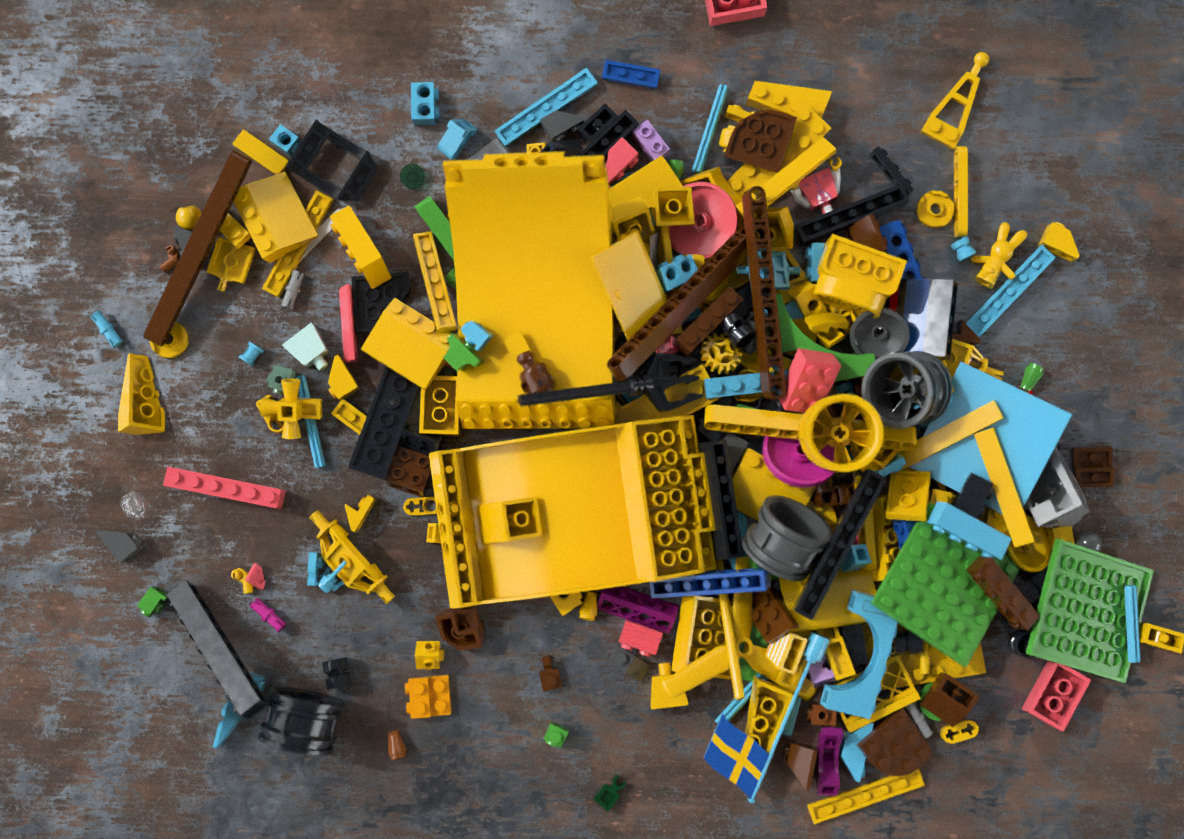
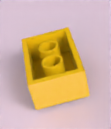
M436 376L426 390L421 388L420 434L460 436L461 422L456 405L457 376Z

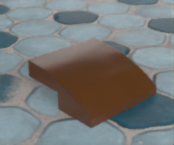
M1072 447V473L1080 487H1114L1113 447Z

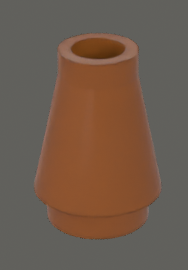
M399 730L388 732V756L391 757V761L407 757V749L399 734Z

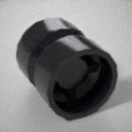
M739 312L732 313L726 317L719 326L723 334L729 337V341L735 349L743 348L749 344L756 334L746 324L745 319Z
M761 396L757 400L755 408L781 412L783 406L778 399L767 400Z
M897 629V634L891 644L892 655H903L907 651L910 655L922 654L923 640L908 629L906 633L903 629Z
M1016 631L1009 637L1008 646L1013 654L1025 658L1035 657L1026 654L1031 632Z
M347 657L322 662L323 672L327 674L325 678L327 690L352 684L350 673L346 671L349 668ZM334 669H338L340 673L334 675Z

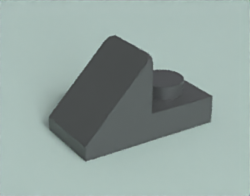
M618 644L607 660L626 675L639 682L650 667L648 663Z

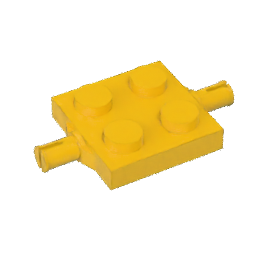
M218 237L206 271L208 274L220 278L217 290L225 292L228 282L245 284L256 251L254 247L244 244L238 249L228 239Z

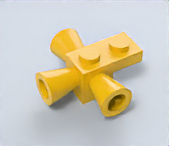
M282 379L281 384L284 397L279 401L263 397L260 402V414L262 417L278 415V421H285L282 438L284 439L301 438L298 424L301 418H322V399L298 397L300 379Z

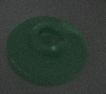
M408 164L401 170L400 180L406 188L417 189L425 181V172L417 164Z

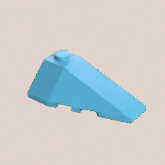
M249 672L260 691L263 692L265 676ZM228 700L222 708L221 715L224 717V720H221L218 725L213 743L214 748L222 746L243 717H239L234 712L232 701Z

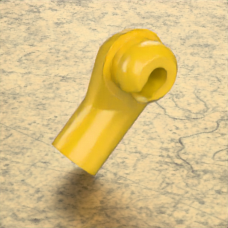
M237 568L232 571L231 577L243 583L244 594L253 593V585L245 581L248 572L242 568Z

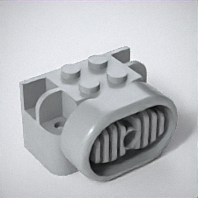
M1057 446L1054 448L1024 505L1027 510H1030L1038 527H1069L1079 522L1084 515L1090 513L1086 498ZM1059 490L1057 495L1052 496L1054 491Z

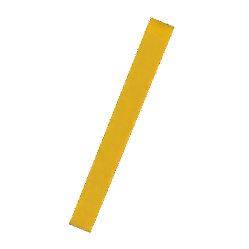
M708 405L705 408L704 427L712 431L799 440V425L804 414ZM854 419L850 423L853 431L867 430L864 420ZM815 421L812 432L813 436L823 435L825 426ZM883 426L881 448L902 451L916 449V428L912 426L903 429H893ZM837 428V431H834V435L840 439V435H843V432ZM850 441V443L848 444V445L860 446V445H858V444H856V443H853L852 441Z

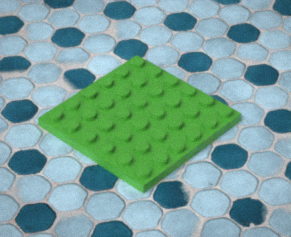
M928 502L926 521H916L870 604L960 666L967 667L998 609L966 571L982 555V552L978 550L974 552L965 547L966 543L962 541L960 543L949 539V534L945 532L941 534L933 530L934 526L927 522L935 505L932 502ZM1005 554L1002 560L993 558L1013 583L1020 568Z
M1055 538L1037 608V613L1040 617L1033 624L1026 654L1126 684L1131 662L1128 661L1124 587L1126 585H1135L1137 587L1140 628L1154 570Z

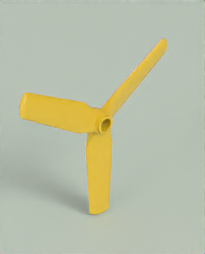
M749 557L736 558L735 569L751 568ZM752 592L734 593L732 621L738 658L743 657L753 670L775 682L780 670L765 657L767 648L755 646L750 640L753 626ZM741 642L744 643L745 647L742 652L739 649ZM727 646L715 647L665 679L663 687L666 693L671 698H675L729 670ZM806 677L798 697L808 701L814 696L817 688H814L812 682ZM780 685L781 687L790 690L793 694L795 693L794 690Z

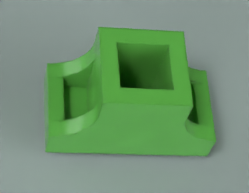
M452 333L447 338L449 350L443 358L456 371H462L469 364L479 367L484 362L474 351L475 347L464 341L458 334Z

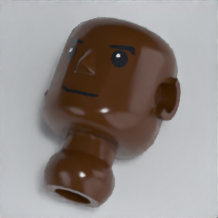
M531 350L517 356L518 364L524 369L519 375L523 392L528 394L552 391L557 388V382L548 365L542 361L536 363L535 355Z

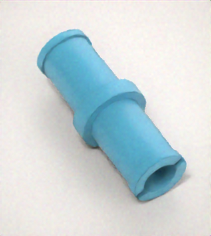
M101 310L96 311L90 316L100 329L99 333L106 337L112 348H116L123 343V340L114 330V325L108 322Z

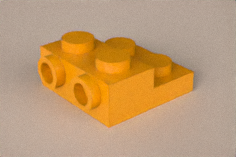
M449 675L413 677L408 679V683H405V694H409L410 702L406 703L407 714H411V719L452 714Z

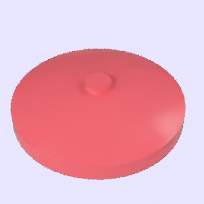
M694 182L683 186H691L694 225L668 226L671 247L679 254L703 255L705 259H708L737 231L739 222L738 211L731 196L722 188L707 182Z

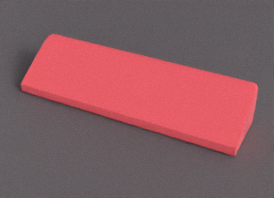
M346 284L339 289L344 363H353L359 361L357 334L355 333L352 286Z

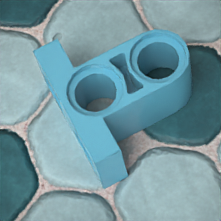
M464 118L449 121L447 124L448 130L437 146V149L451 160H454L460 154L470 136H474L478 130Z

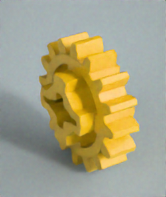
M716 333L713 334L712 338L708 336L701 345L702 348L699 354L702 357L700 360L706 361L705 367L711 366V372L716 369L718 374H721L722 370L728 374L730 370L734 371L741 362L742 353L739 352L740 349H735L729 341V337L725 338L723 333H721L720 337Z

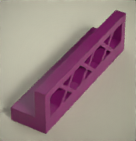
M624 586L604 588L597 604L598 610L670 634L679 605L659 598H651L650 595ZM603 599L612 602L613 605L607 606L602 604ZM623 607L630 608V610H631L632 612H629V613L624 612V611L622 610V608H623ZM640 614H647L650 618H642ZM659 620L667 621V622H669V625H668V626L662 625V624H660L658 621H659Z

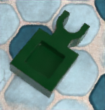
M618 775L612 778L610 786L604 783L592 798L607 812L621 797L616 792L626 785L625 781L619 786L616 785Z

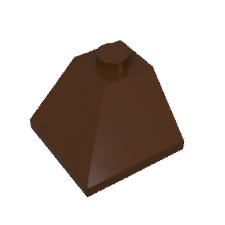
M788 741V745H785L783 749L785 762L800 785L805 790L810 791L817 750L810 745Z

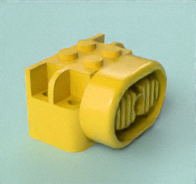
M832 234L823 246L824 251L819 260L817 269L819 278L813 292L814 296L823 303L850 313L851 309H854L855 314L858 316L868 310L874 314L872 318L879 317L886 299L896 292L907 261Z

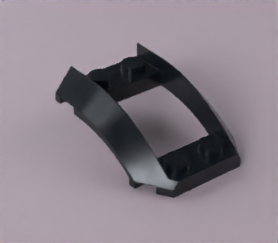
M317 119L286 165L287 169L338 200L358 201L377 171V166L373 162L370 152L327 128ZM326 140L360 160L341 190L307 170Z

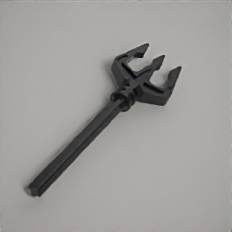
M656 353L650 356L644 373L640 377H629L623 382L518 395L517 403H519V407L623 393H627L629 396L644 394L659 412H667L702 398L703 395L687 393L683 400L669 402L664 392L666 388L679 383L689 384L700 379V377L693 375H684L682 377L664 376L661 373L662 362L677 361L681 366L696 362L697 359Z

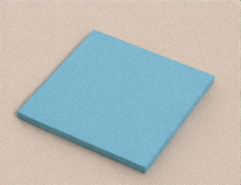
M960 362L952 378L954 393H952L950 404L938 419L930 422L923 437L995 400L1004 419L981 431L994 427L1020 501L1024 507L1072 414L964 362ZM974 434L910 467L916 471H930L932 479L958 492L961 491L970 473L990 481ZM993 492L989 500L986 499L983 505L1002 514L996 494Z

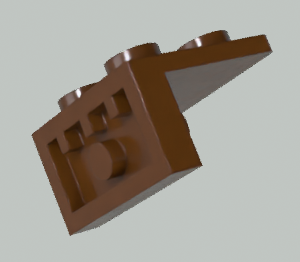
M399 446L386 478L387 486L418 497H424L426 493L425 486L431 472L429 456Z

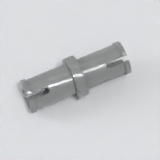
M293 270L289 285L285 287L286 293L281 307L293 310L296 297L300 294L299 288L305 275L301 272L299 274V271Z
M913 702L904 707L923 738L931 736L933 731L925 721V715L919 711L916 704Z

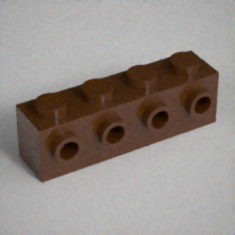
M979 556L966 569L972 579L984 591L985 595L990 598L996 608L1015 629L1028 630L1040 617L992 557Z

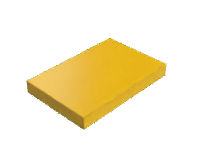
M900 470L896 473L891 472L885 512L886 519L926 521L931 481L930 471Z

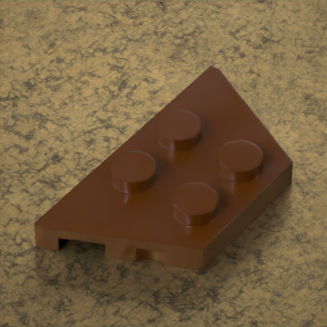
M772 585L766 591H755L752 620L766 643L773 644L780 637L788 635V631L799 628L798 623Z

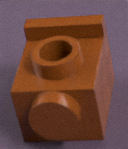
M810 703V708L806 710V719L812 725L836 726V711L826 709L819 703ZM820 712L825 713V717L822 719L818 716Z

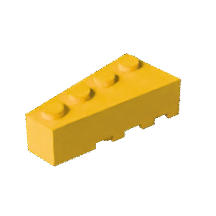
M350 205L330 216L333 222L330 224L335 235L339 233L340 237L338 239L343 248L347 246L346 252L351 261L355 260L354 266L359 274L363 273L370 287L373 289L390 280L392 277L382 256Z
M754 676L745 734L753 738L769 754L794 694L788 689Z

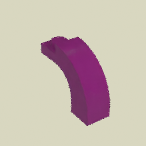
M822 728V732H819L816 756L817 795H838L840 787L838 764L839 750L843 738L842 728Z

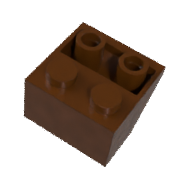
M873 214L862 218L845 229L848 240L881 252L887 250V240L884 235H881L879 230L880 223L877 218H874Z
M940 672L919 705L951 727H954L970 713L980 696L948 674Z

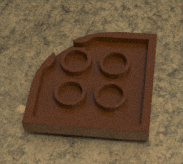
M762 110L742 119L734 128L724 157L778 173L781 169L797 117L774 110Z
M903 708L894 711L857 744L867 761L874 768L892 776L910 774L919 769L934 755V752Z

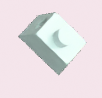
M312 323L282 344L286 350L307 368L314 364L319 371H322L328 366L323 357L329 351L316 326Z

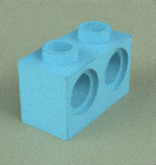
M434 82L411 83V120L414 125H436V118H439V107H436V100H439V89L435 88ZM423 92L430 93L426 98L421 97ZM424 110L430 111L427 116H422L421 113Z
M683 254L672 258V263L668 264L666 261L657 266L658 270H656L664 292L685 283L698 270L691 254L685 257Z

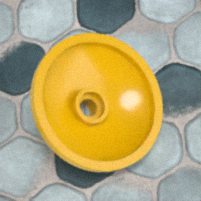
M1026 515L1035 541L1014 547L1011 539L1006 551L1019 568L1035 573L1042 571L1049 565L1052 546L1046 529L1043 526L1038 527L1035 519ZM1007 530L1005 535L1011 538L1009 530Z

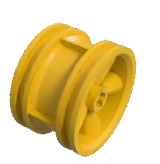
M850 394L834 395L816 401L806 410L799 425V442L804 454L815 465L831 471H854L870 463L879 452L883 441V425L875 408L866 400ZM833 403L844 404L840 419L832 420L826 407ZM860 414L865 421L867 430L853 431L850 423ZM815 421L825 426L823 435L813 436L812 432ZM837 428L843 432V435H840V439L834 435V431H837ZM850 441L864 447L859 455L852 460L845 447ZM827 444L835 448L833 462L827 460L819 453Z

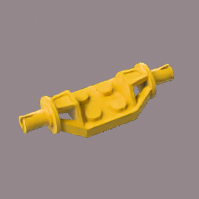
M952 339L950 360H945L951 379L960 362H964L1002 380L998 376H1003L1004 372L988 367V358L983 357L973 345ZM971 359H975L976 361L980 362V364L972 361Z
M319 510L315 511L309 519L320 529L316 538L320 539L322 559L333 571L343 561H346V565L337 574L348 588L364 591L367 595L376 592L385 604H388L395 597L384 584L388 576L383 575L375 563L371 565L352 542L348 540L347 536L349 534L338 524L339 521L337 519L329 522ZM328 533H330L334 541L331 546L327 536ZM366 576L374 583L370 585L361 580Z

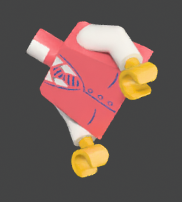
M836 157L837 162L835 164L829 158L828 164L832 167L831 170L828 167L808 176L790 189L796 203L804 208H809L811 211L820 208L823 214L834 210L831 202L835 201L838 197L841 185L839 167L842 165V161L839 157Z

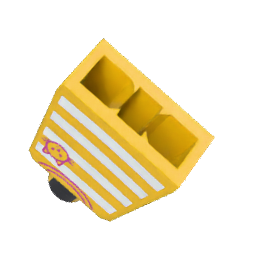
M788 632V635L780 637L775 643H766L768 648L765 657L777 669L794 675L808 639Z

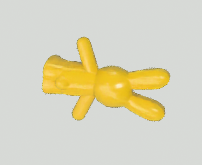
M1007 222L1000 225L997 241L991 247L990 256L973 255L971 257V261L974 263H985L976 276L975 281L989 289L994 288L1001 271L1009 279L1015 278V273L1005 262L1011 259L1014 249L1027 238V232L1021 230L1007 242L1010 225Z

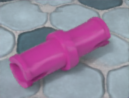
M256 598L249 607L262 617L261 620L270 624L277 632H280L287 623L274 613L275 610L267 607L259 598Z

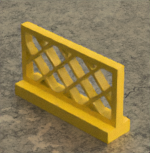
M894 655L887 659L885 675L888 674L896 678L893 687L882 684L885 675L882 676L881 687L891 690L889 698L885 700L878 698L877 695L876 701L880 702L876 703L875 711L870 719L855 715L846 718L844 713L839 712L849 733L921 699L899 655ZM897 661L899 665L897 674L887 671L889 664ZM863 671L834 685L848 683L857 678ZM899 678L906 680L909 688L903 691L896 689Z

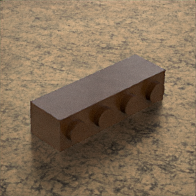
M729 286L676 338L673 345L684 356L688 357L720 326L726 317L731 315L740 306L744 299Z

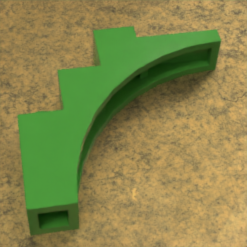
M781 293L776 294L782 353L798 350V348L832 353L841 365L834 382L865 375L869 366L875 361L874 353L858 355L840 353L813 342L792 321L785 308Z

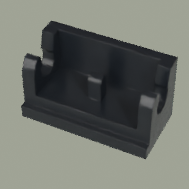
M407 424L405 429H403L399 445L401 447L429 456V453L440 451L442 448V440L444 438L442 435L435 439L409 430L411 428L410 424Z

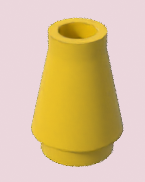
M586 592L578 612L580 614L579 619L586 621L595 620V617H597V593Z

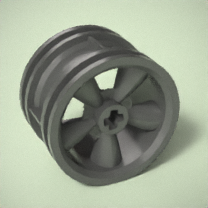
M924 351L891 353L876 359L867 369L862 382V398L875 408L883 426L903 429L927 424L938 419L950 404L953 388L952 380L943 362L930 353ZM897 365L904 375L900 382L890 378ZM915 367L922 374L921 377L919 375L914 374ZM899 392L902 400L895 407L889 393ZM918 402L921 407L920 412L913 418L909 417L911 403Z
M768 496L758 511L759 522L752 524L748 528L742 539V546L747 555L766 571L791 581L805 580L815 566L814 557L816 553L822 552L832 538L831 528L819 514L806 505L784 496Z

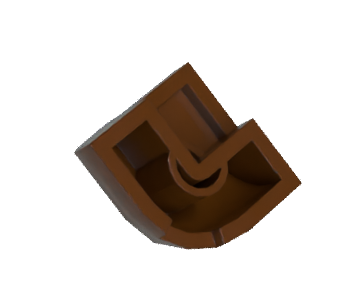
M476 605L463 608H448L436 615L435 618L442 640L455 647L456 650L481 648L483 646L485 638L483 620L480 621Z

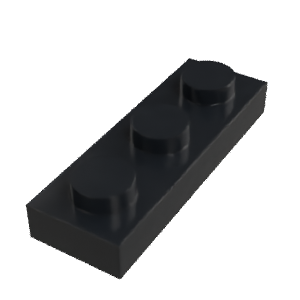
M880 146L876 147L869 156L892 185L903 184L907 196H909L914 191L911 181L908 178H904L901 174V169L897 164L892 163L885 149H881Z

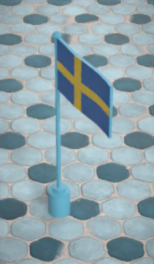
M811 632L803 651V655L806 656L805 660L808 662L770 753L768 754L753 738L733 726L722 714L704 755L706 762L715 771L735 783L749 797L748 801L750 803H755V796L811 663L821 662L830 639L817 633Z

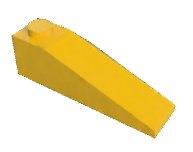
M128 354L118 413V432L133 435L165 432L164 408L160 406L158 399L160 395L158 390L156 391L153 383L154 376L147 356Z

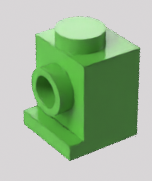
M152 586L148 589L137 607L142 609L140 612L143 615L151 618L153 614L160 613L165 606L164 601L170 599L166 592L157 586Z
M551 721L543 740L553 747L557 748L558 746L561 748L569 729Z

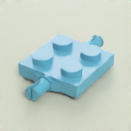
M757 251L758 257L762 259L761 252ZM772 251L775 289L788 290L790 288L789 275H799L801 272L799 270L800 267H789L785 252ZM749 263L748 266H738L736 268L737 274H748L750 278ZM760 270L759 274L764 278V273Z

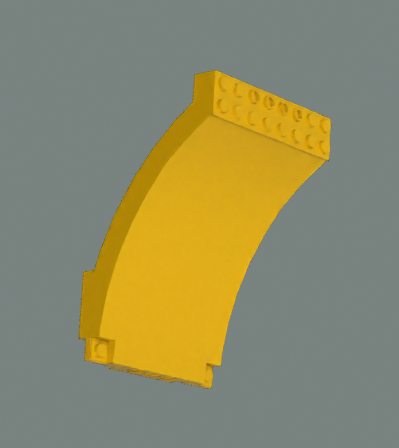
M564 152L484 154L483 160L443 161L442 165L446 179L444 189L454 253L458 335L466 341L464 339L466 336L462 333L461 328L467 321L470 322L471 320L477 321L494 335L482 351L474 349L484 360L479 367L469 364L462 371H457L456 405L462 429H584L615 425L617 416L615 395L519 407V403H517L518 395L527 393L523 392L521 388V381L519 379L521 372L503 340L521 331L537 361L545 362L557 382L555 390L615 383V378L607 367L608 360L615 354V311L591 259L592 256L613 245L611 226L613 216L604 156L565 157Z
M694 415L634 421L429 453L450 608H463L479 604L655 582L716 570L711 531L715 530L705 456L704 453H699Z

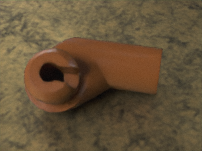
M169 245L166 248L168 260L160 265L164 273L175 267L179 261V249L174 245Z

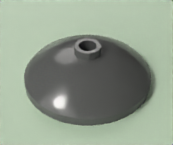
M882 308L881 315L877 318H872L874 314L867 310L860 314L853 322L850 330V342L857 354L874 353L876 360L886 354L904 352L908 345L910 335L908 325L900 314L891 309ZM882 328L883 331L878 332L876 329Z

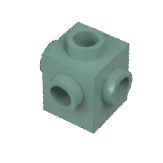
M274 365L273 371L269 373L267 378L268 387L273 389L272 393L284 396L281 380L295 378L297 372Z

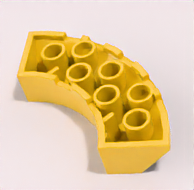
M720 167L700 172L680 181L683 186L694 182L714 184L725 190L731 196L736 206L742 202V197L728 184ZM788 206L779 208L767 207L771 250L792 249L794 223ZM738 212L739 229L744 225V217Z

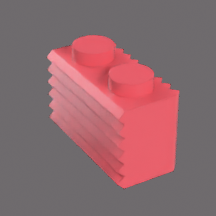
M626 619L618 642L622 643V648L631 651L632 648L640 650L639 654L650 657L651 654L656 655L663 632Z

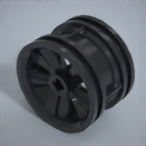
M270 687L269 694L271 696L267 698L268 705L270 706L266 722L261 723L260 729L263 732L259 733L258 740L268 746L307 755L332 754L334 750L332 744L336 742V737L333 735L337 719L342 716V711L339 709L344 707V701L328 694L302 688Z

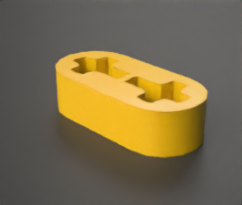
M965 719L961 720L954 727L950 725L942 727L940 736L945 742L953 744L975 737L978 734L979 728L974 721ZM966 724L973 726L970 734L967 731L961 732L962 729L967 728ZM949 729L952 732H958L952 735V739L946 737L945 735L948 734Z

